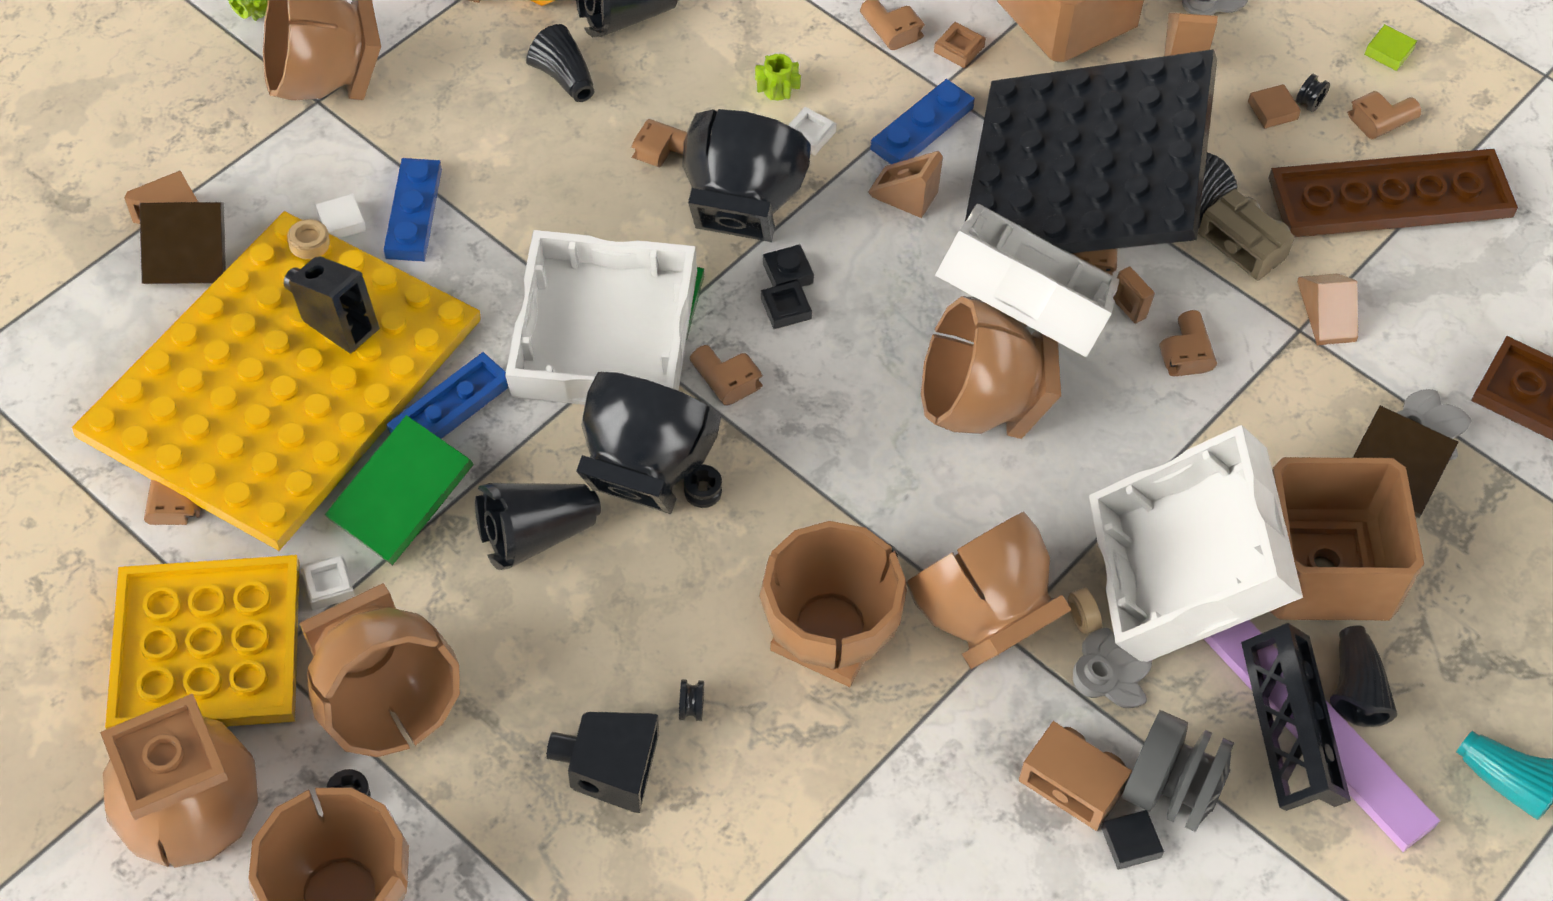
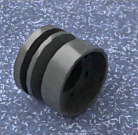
M1159 710L1121 799L1150 812L1160 797L1165 795L1171 798L1167 820L1174 822L1181 805H1187L1192 808L1185 828L1196 832L1200 823L1210 812H1213L1231 770V750L1234 742L1223 738L1214 757L1204 752L1212 732L1205 730L1194 747L1185 744L1188 722Z

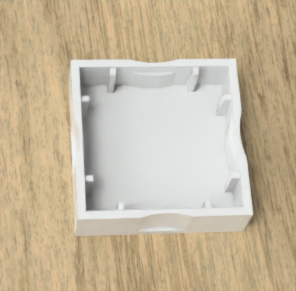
M978 203L959 230L935 275L1085 357L1088 356L1112 314L1115 302L1113 297L1117 292L1119 279L1052 245Z
M533 230L524 275V302L518 319L515 322L505 373L511 397L585 405L587 392L597 372H618L647 379L678 391L697 275L695 246L639 240L614 242L590 235Z
M1242 425L1186 450L1164 465L1140 471L1089 495L1097 543L1106 565V593L1115 643L1139 661H1151L1303 598L1267 447Z

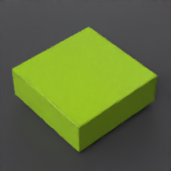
M1384 24L1367 45L1364 55L1397 71L1414 50L1417 40Z

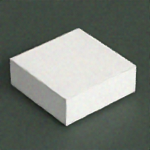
M804 107L788 125L802 132L811 144L810 153L816 155L836 132L835 122L807 107Z
M353 193L315 204L320 222L326 226L329 234L342 238L366 231L364 219Z
M343 554L300 567L312 610L344 602L355 597Z

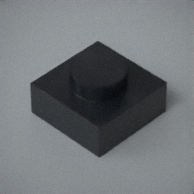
M800 244L763 254V266L773 287L798 280L801 287L813 284L814 273Z

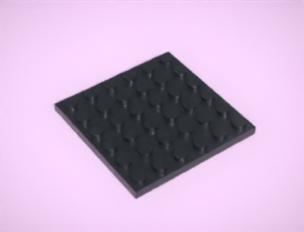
M1214 49L991 81L965 221L978 203L1069 253L1197 240L1217 68V57Z

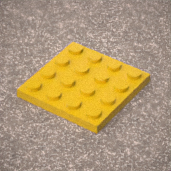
M287 555L118 567L105 728L108 729L192 693L202 716L223 722L226 727L295 722L300 578L298 556Z

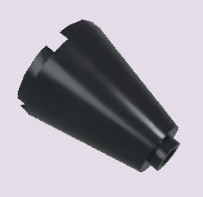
M576 0L579 17H586L590 27H584L586 33L591 37H603L674 9L679 0Z
M488 483L478 487V490L482 491L483 495L475 496V513L479 535L482 543L490 541L495 553L487 556L492 565L498 570L512 568L586 530L596 523V516L601 513V504L597 493L594 490L590 491L586 484Z

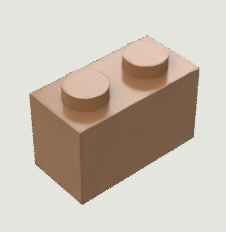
M1053 721L1025 759L1019 782L1095 831H1098L1103 821L1122 796L1132 770L1127 768L1125 763L1115 754L1102 752L1086 742L1084 736L1071 727H1062Z

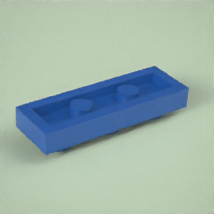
M946 78L873 137L870 150L889 164L914 158L974 108L975 98Z
M401 159L384 245L385 259L425 262L442 173L440 160Z
M482 352L388 422L389 433L391 434L407 415L442 439L509 388L505 376L506 372L488 355Z

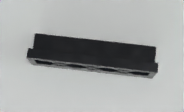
M1286 623L1242 641L1241 645L1279 808L1288 811L1318 799L1333 807L1350 802L1351 799L1310 636L1290 623ZM1276 643L1278 655L1268 671L1261 667L1257 651ZM1277 681L1286 685L1288 693L1279 712L1270 707L1268 699ZM1287 722L1296 726L1298 738L1289 754L1280 749L1278 741ZM1302 755H1303L1304 762L1301 761V760H1299ZM1298 764L1306 768L1310 787L1291 794L1288 780Z

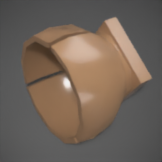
M268 0L264 21L263 63L264 77L269 95L295 101L321 99L345 84L349 99L364 100L381 49L372 0H352L351 4L346 0Z
M961 296L946 308L934 330L938 333L957 336L974 342V344L932 334L924 361L921 399L925 417L937 426L958 433L982 434L1006 423L1007 436L1022 439L1061 397L1058 342L1037 330L1031 335L1022 322L975 297Z
M1024 511L958 548V554L954 555L953 552L906 582L915 605L935 628L968 643L969 649L962 653L970 669L999 655L1071 611L1063 595L1051 598L1048 594L1050 556L1039 529Z
M826 521L794 530L772 550L766 564L759 594L773 635L770 651L851 687L864 661L874 657L895 635L901 623L907 586L895 551L892 552V547L865 527L834 521Z
M384 583L299 623L313 655V659L308 666L307 677L309 699L314 717L345 752L381 757L410 749L393 720L391 711L396 714L415 746L443 725L460 695L459 662L451 646L440 632L423 616L396 609L391 594Z
M193 693L100 732L110 758L103 771L104 805L107 822L127 848L137 857L169 867L170 863L176 868L210 861L242 837L258 805L255 760L253 755L223 722L202 716ZM161 843H162V845H163V848H164V851H165V853H166V856H165L164 853H163V849H162Z
M315 788L323 816L319 815L308 789L277 806L252 840L248 879L249 888L255 901H403L405 899L408 885L409 844L387 807L354 788Z

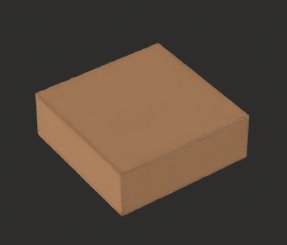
M954 22L935 42L934 53L966 68L985 47L986 37Z
M1284 84L1252 92L1248 99L1249 105L1264 129L1298 120L1301 113L1300 108Z
M1129 266L1118 273L1117 279H1119V284L1113 299L1136 324L1147 318L1155 292Z

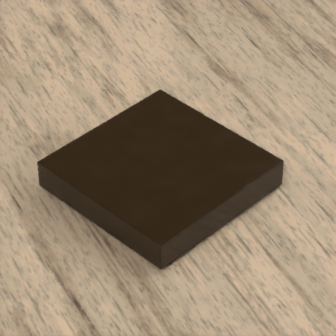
M223 202L139 203L142 284L214 283L226 270Z
M1380 405L1353 458H1394L1405 466L1415 516L1420 518L1459 442Z

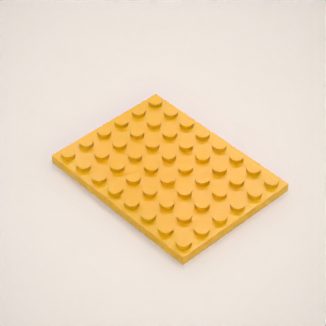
M283 211L72 426L76 438L147 478L164 484L187 497L197 506L278 551L283 548L386 430L387 423L400 414L481 321L480 310L329 234V248L321 257L362 273L380 328L353 353H348L303 321L293 293L284 287V277L290 269L295 267L301 269L312 260L299 258L291 252L287 238L288 231L292 225L302 220L286 211Z

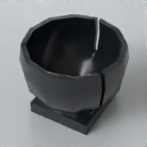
M712 109L696 113L684 139L682 167L692 187L688 204L695 228L772 242L775 230L773 214L797 193L810 165L811 144L802 132L779 120L747 111L718 109L716 111Z
M597 372L587 392L581 423L590 457L581 456L576 472L592 490L672 514L677 499L672 492V488L704 463L717 439L721 415L712 407L707 406V404L683 392L653 381L618 372Z

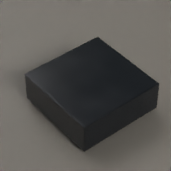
M799 280L761 290V301L773 329L812 319V310Z
M1147 810L1103 821L1101 829L1118 870L1162 858L1164 850Z

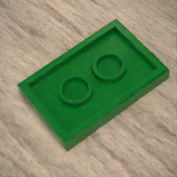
M406 415L324 515L393 566L474 464L468 457Z

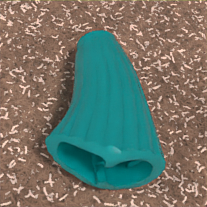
M1474 731L1468 734L1457 749L1456 753L1463 757V761L1483 781L1536 820H1539L1553 804L1552 758H1540L1524 754L1484 735H1478Z

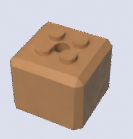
M997 0V2L1051 60L1058 63L1065 62L1138 27L1144 0Z
M1283 457L1273 467L1272 471L1303 598L1269 612L1279 620L1390 621L1401 608L1424 566L1406 467L1394 458ZM1317 557L1328 558L1334 563L1335 567H1318L1314 559Z

